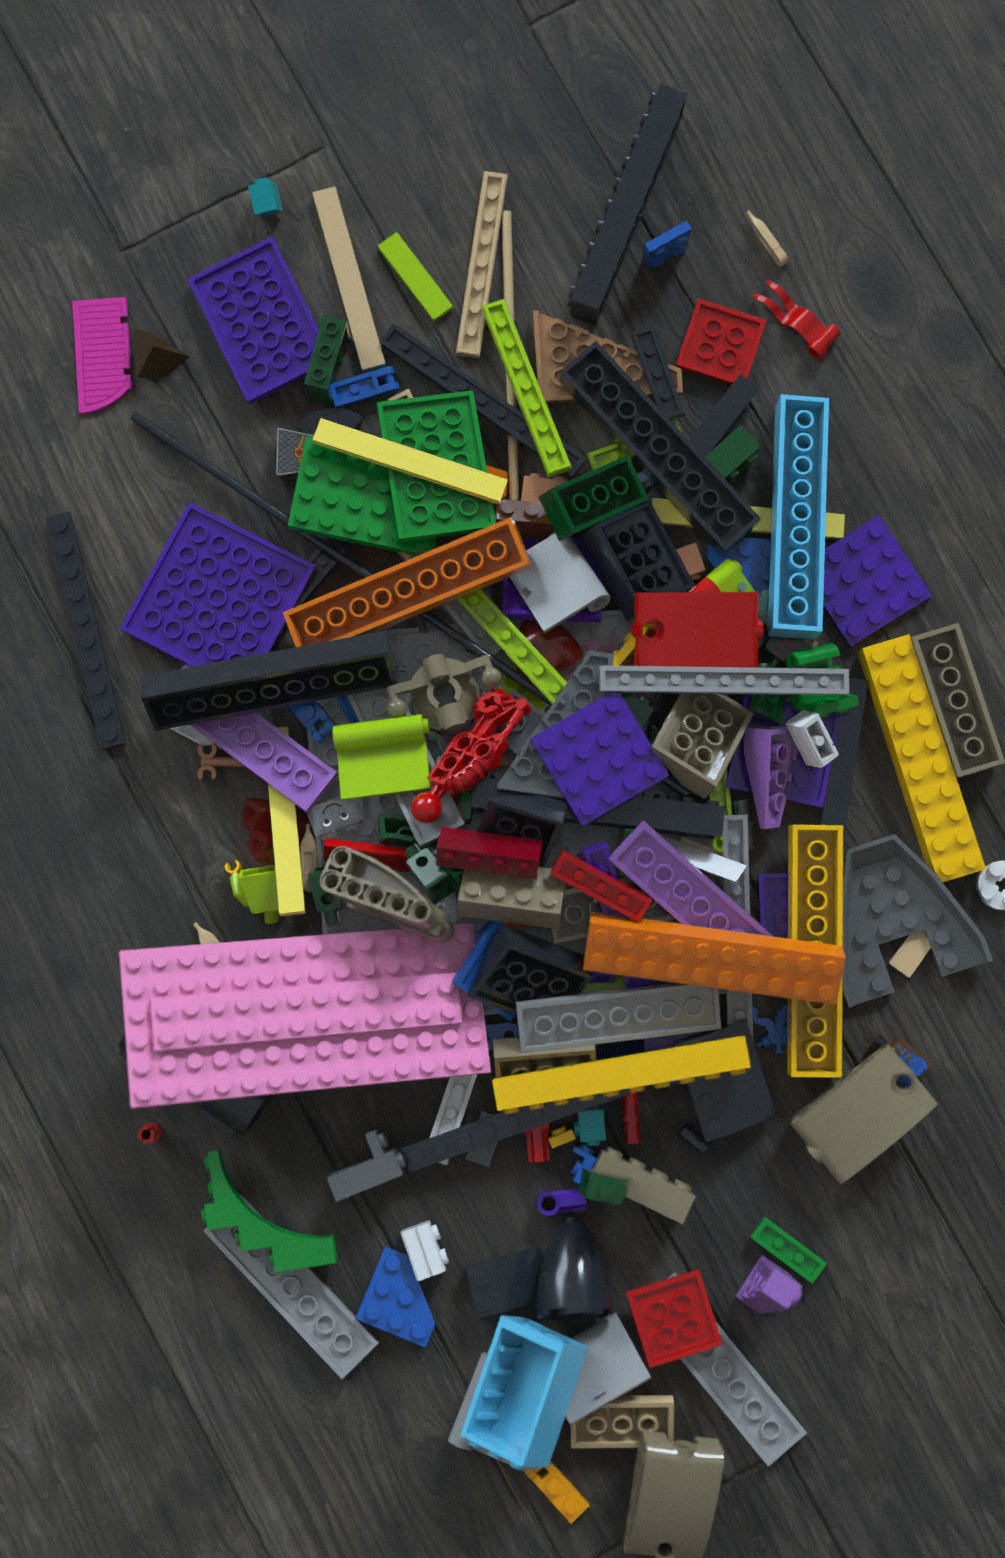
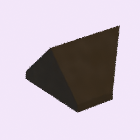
M134 329L136 377L156 381L190 357L160 336L144 330Z

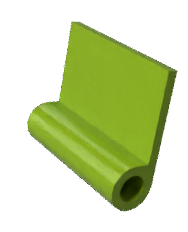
M419 714L333 726V740L338 755L341 800L431 789L430 782L427 779L429 764L426 734L430 733L428 718L423 719V715Z

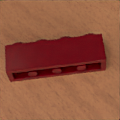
M441 827L436 847V866L537 879L543 840Z

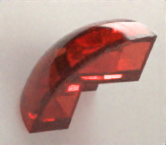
M524 620L520 626L519 631L554 669L561 667L565 669L584 655L577 640L560 624L544 633L537 620ZM517 666V671L526 678H528L526 674Z
M245 797L242 823L243 827L248 828L250 841L247 842V846L253 857L260 864L275 861L270 800ZM296 809L298 838L300 841L306 831L305 824H310L312 818Z

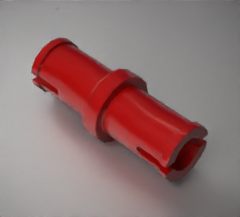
M637 1092L622 1096L624 1116L621 1117V1121H624L625 1144L641 1143L639 1128L641 1115H638Z
M148 1123L139 1130L138 1138L140 1141L143 1140V1143H154L162 1136L163 1128L161 1125L158 1126L157 1123Z

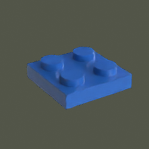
M687 221L645 243L642 263L646 269L652 266L654 268L659 267L666 261V258L672 255L678 256L687 249L692 229Z

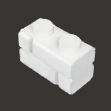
M802 711L786 722V726L806 765L822 768L839 755L835 746L832 745L833 742L818 713Z
M430 1220L401 1230V1236L417 1281L446 1271L445 1264L449 1263V1259L445 1249L440 1250L437 1240L441 1239L436 1224L431 1225Z

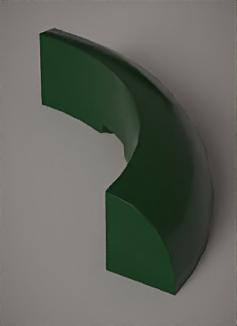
M378 815L379 844L399 845L407 848L416 844L420 850L428 848L436 858L438 840L420 848L405 815ZM443 867L450 878L458 900L464 871L463 869Z

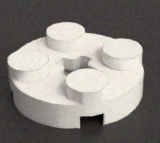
M997 861L985 866L986 869L979 872L976 879V889L986 906L995 910H1005V889L999 892V887L996 885V881L1005 880V861Z

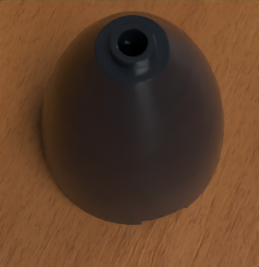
M564 1218V1222L559 1223L550 1239L538 1280L537 1319H543L544 1316H548V1321H584V1319H593L594 1316H598V1319L613 1316L612 1293L604 1260L592 1234L583 1222H579V1218Z

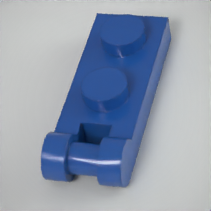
M393 366L384 367L330 384L329 387L335 407L343 408L400 391L399 384L394 379L395 371ZM385 379L386 384L379 386L378 380Z
M318 701L288 706L319 744L326 740L325 736L333 732V726L337 725ZM323 721L324 725L319 729L316 725Z

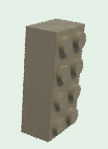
M539 867L537 879L464 870L458 898V916L559 930L566 882L551 875V868Z
M610 1146L606 1150L600 1148L596 1156L597 1159L591 1169L631 1177L627 1198L681 1224L684 1223L696 1197L691 1192L692 1188L690 1185L678 1179L673 1183L668 1180L669 1176L655 1168L651 1172L645 1169L646 1165L633 1157H630L628 1161L622 1158V1152Z

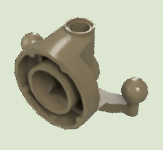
M443 654L429 656L423 660V665L413 675L411 681L398 683L386 688L390 700L387 705V712L395 718L403 716L407 707L402 699H398L397 695L410 693L412 695L414 712L416 715L422 714L423 719L428 718L431 731L440 734L458 733L469 727L475 719L472 706L476 704L475 698L480 697V690L472 673L484 668L482 681L488 687H495L501 682V673L496 668H493L489 655L466 663L445 658ZM449 684L455 689V703L441 707L440 702L434 698L435 689L441 685Z

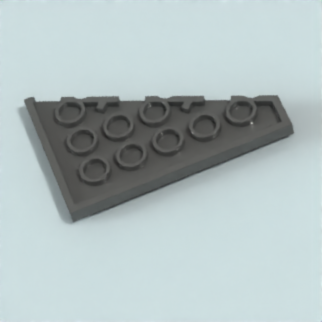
M589 650L530 738L607 695L609 692H599V666H613L614 654ZM529 738L497 784V790L564 799Z

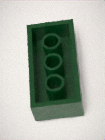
M628 455L553 487L538 497L559 542L649 500Z

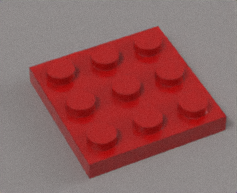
M698 298L676 367L732 385L740 374L748 378L766 320Z
M699 1269L626 1292L649 1368L723 1345Z

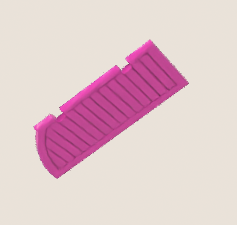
M127 297L72 301L79 414L91 413L106 408L133 389L132 375H124V369H131L129 324L121 323V318L128 317Z

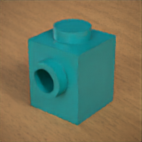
M260 178L255 180V184L248 186L254 215L264 217L283 212L276 182L269 180V178Z
M586 1109L577 1112L578 1121H574L575 1137L580 1136V1142H585L586 1146L601 1145L600 1141L606 1140L603 1109Z

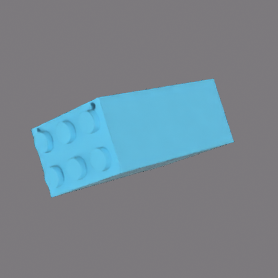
M501 1315L460 1436L468 1439V1444L479 1449L486 1448L489 1450L488 1454L494 1458L509 1460V1465L513 1468L524 1470L527 1467L537 1470L538 1467H548L589 1346L528 1318Z

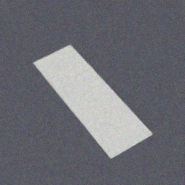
M659 834L695 867L736 882L747 866Z

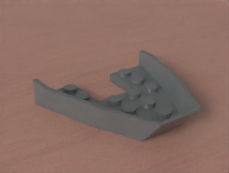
M893 834L847 849L843 878L842 943L846 957L842 974V991L846 1008L894 993L878 945L925 930L941 977L993 961L984 935L939 877L899 837Z

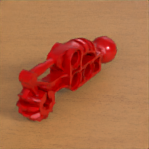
M491 688L488 693L483 691L482 697L475 698L476 704L472 708L475 716L474 720L477 724L472 731L456 735L428 775L427 779L433 787L429 793L424 792L417 795L410 806L415 820L421 824L435 822L442 813L440 800L444 795L454 798L460 791L468 792L469 788L477 786L476 783L479 780H484L485 773L488 774L500 766L501 756L508 747L506 739L512 730L517 727L523 716L529 715L532 711L526 699L516 700L502 688L498 690ZM506 722L508 723L502 733L494 734L498 727Z

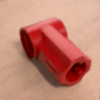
M549 1123L524 1131V1134L527 1136L529 1162L550 1160L548 1143Z

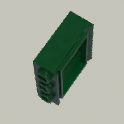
M327 315L322 317L304 382L311 396V402L330 407L334 405L329 385L337 382L336 378L332 376L335 365L343 363L342 355L338 354L341 342L351 344L347 320Z

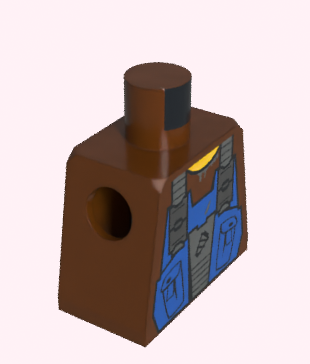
M881 1033L870 1042L876 1050L888 1043L906 1066L914 1071L917 1079L933 1065L901 1038H896L890 1043ZM901 1075L897 1078V1081L901 1085H908L911 1079L908 1076Z

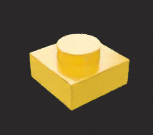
M565 1126L552 1130V1136L548 1137L552 1148L575 1139L572 1129L566 1130Z

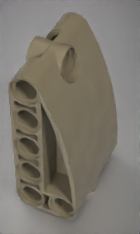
M345 846L336 847L332 851L321 875L320 886L331 896L340 899L341 903L349 910L437 942L445 943L452 939L455 930L452 923L447 919V913L438 909L395 871L379 861ZM339 880L337 886L332 888V884Z
M887 1043L800 1109L793 1116L790 1124L806 1142L807 1149L818 1163H823L839 1184H842L900 1139L933 1110L938 1103L916 1078L914 1071L906 1066ZM905 1075L911 1079V1082L908 1085H901L897 1078Z
M641 1431L624 1536L625 1553L656 1556V1558H703L714 1519L724 1464V1453L718 1439L694 1436L692 1443L684 1440L671 1442L667 1440L665 1433ZM662 1543H669L665 1547H659Z

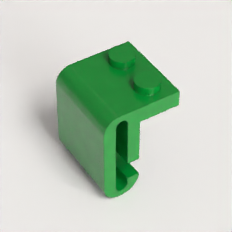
M833 643L792 652L786 658L787 668L841 669V666H832V657L840 656L837 646ZM852 694L847 696L790 695V703L793 709L800 712H815L819 714L820 718H826L832 712H848L849 708L859 706L858 696Z

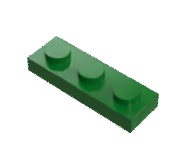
M765 1216L750 1236L754 1241L812 1284L827 1264Z

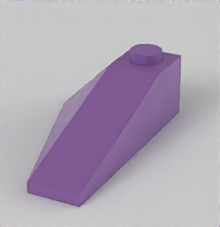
M757 726L747 727L745 730L744 755L760 829L780 827L786 803L784 790L786 783L791 782L792 774L789 773L792 760H796L798 748L787 727Z

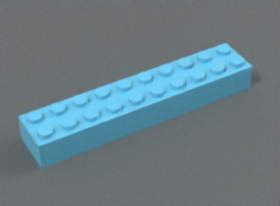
M781 394L775 405L767 636L816 640L822 633L829 398Z

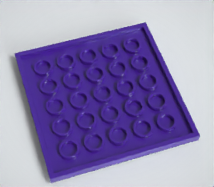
M189 502L119 629L192 667L272 652L287 624L283 612L297 606L317 567Z

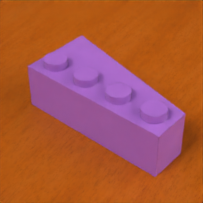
M761 1255L735 1298L759 1314L788 1309L791 1304L794 1306L801 1297L802 1292L800 1289L802 1286L787 1271Z

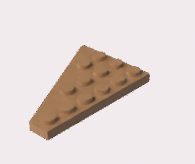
M538 310L533 311L537 382L546 404L577 402L559 382V373L595 341L603 347L648 397H652L636 350L624 345H617L607 338L602 339L572 324L569 325L558 318L553 319L541 314ZM668 365L677 393L682 395L681 369Z

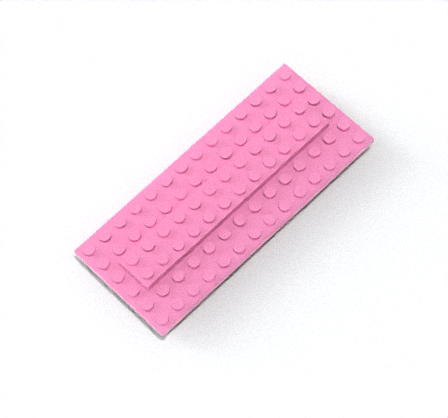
M473 923L453 925L455 930L454 936L445 943L437 942L403 929L119 951L131 1108L490 1073L483 1003L468 997L465 990L451 982L476 946L475 936L473 935Z

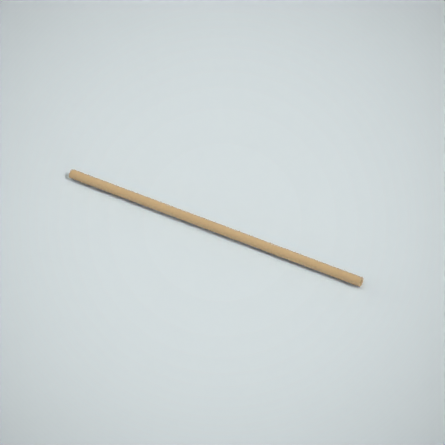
M506 210L502 211L504 299L514 322L511 211ZM506 373L507 402L517 409L516 395ZM508 435L509 500L519 501L517 440Z

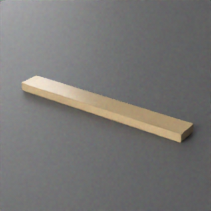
M484 171L456 356L480 359L486 321L482 312V306L487 305L489 302L508 174Z
M336 187L312 192L362 371L366 372L386 366Z

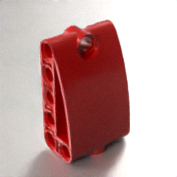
M759 592L635 593V622L631 626V635L635 639L634 666L758 667V641L761 640L764 631L763 623L759 619ZM645 625H647L649 629L648 634L646 636L643 634V628Z

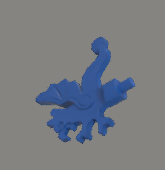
M783 1005L781 1009L776 1010L774 1022L768 1018H757L758 1010L752 1007L753 1022L765 1026L768 1032L766 1036L760 1038V1042L755 1044L758 1049L762 1046L766 1048L776 1044L775 1054L779 1052L783 1054L781 1044H784L787 1048V1025L783 1027L784 1023L787 1022V1005Z

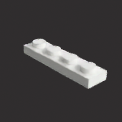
M477 1075L450 1077L430 1138L460 1127ZM449 1159L440 1161L438 1163L447 1165Z

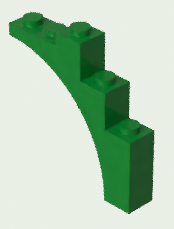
M217 1149L208 1152V1157H205L206 1172L211 1174V1182H208V1191L210 1198L214 1197V1201L206 1203L204 1205L205 1209L201 1211L203 1225L207 1224L208 1230L238 1226L239 1230H235V1239L237 1246L241 1245V1251L272 1247V1251H269L270 1266H275V1272L333 1264L338 1261L335 1234L306 1235L295 1233L264 1219L243 1200L234 1187L224 1164L222 1150Z

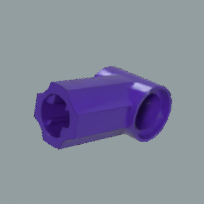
M579 1188L543 1191L536 1198L537 1208L542 1214L547 1216L556 1213L587 1210L586 1198L578 1193ZM547 1196L554 1198V1206L549 1210H545L541 1206L542 1200Z

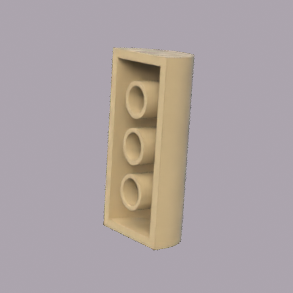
M673 1395L618 1397L570 1425L571 1448H638L642 1430L665 1433L667 1440L673 1442Z

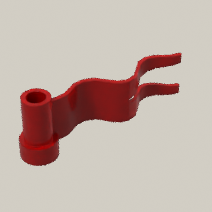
M768 279L765 284L779 296L788 313H785L777 303L767 297L755 293L753 298L766 305L781 324L795 329L809 343L806 347L809 354L815 359L821 360L827 353L829 346L840 336V329L834 324L826 327L811 311L797 306L782 287Z

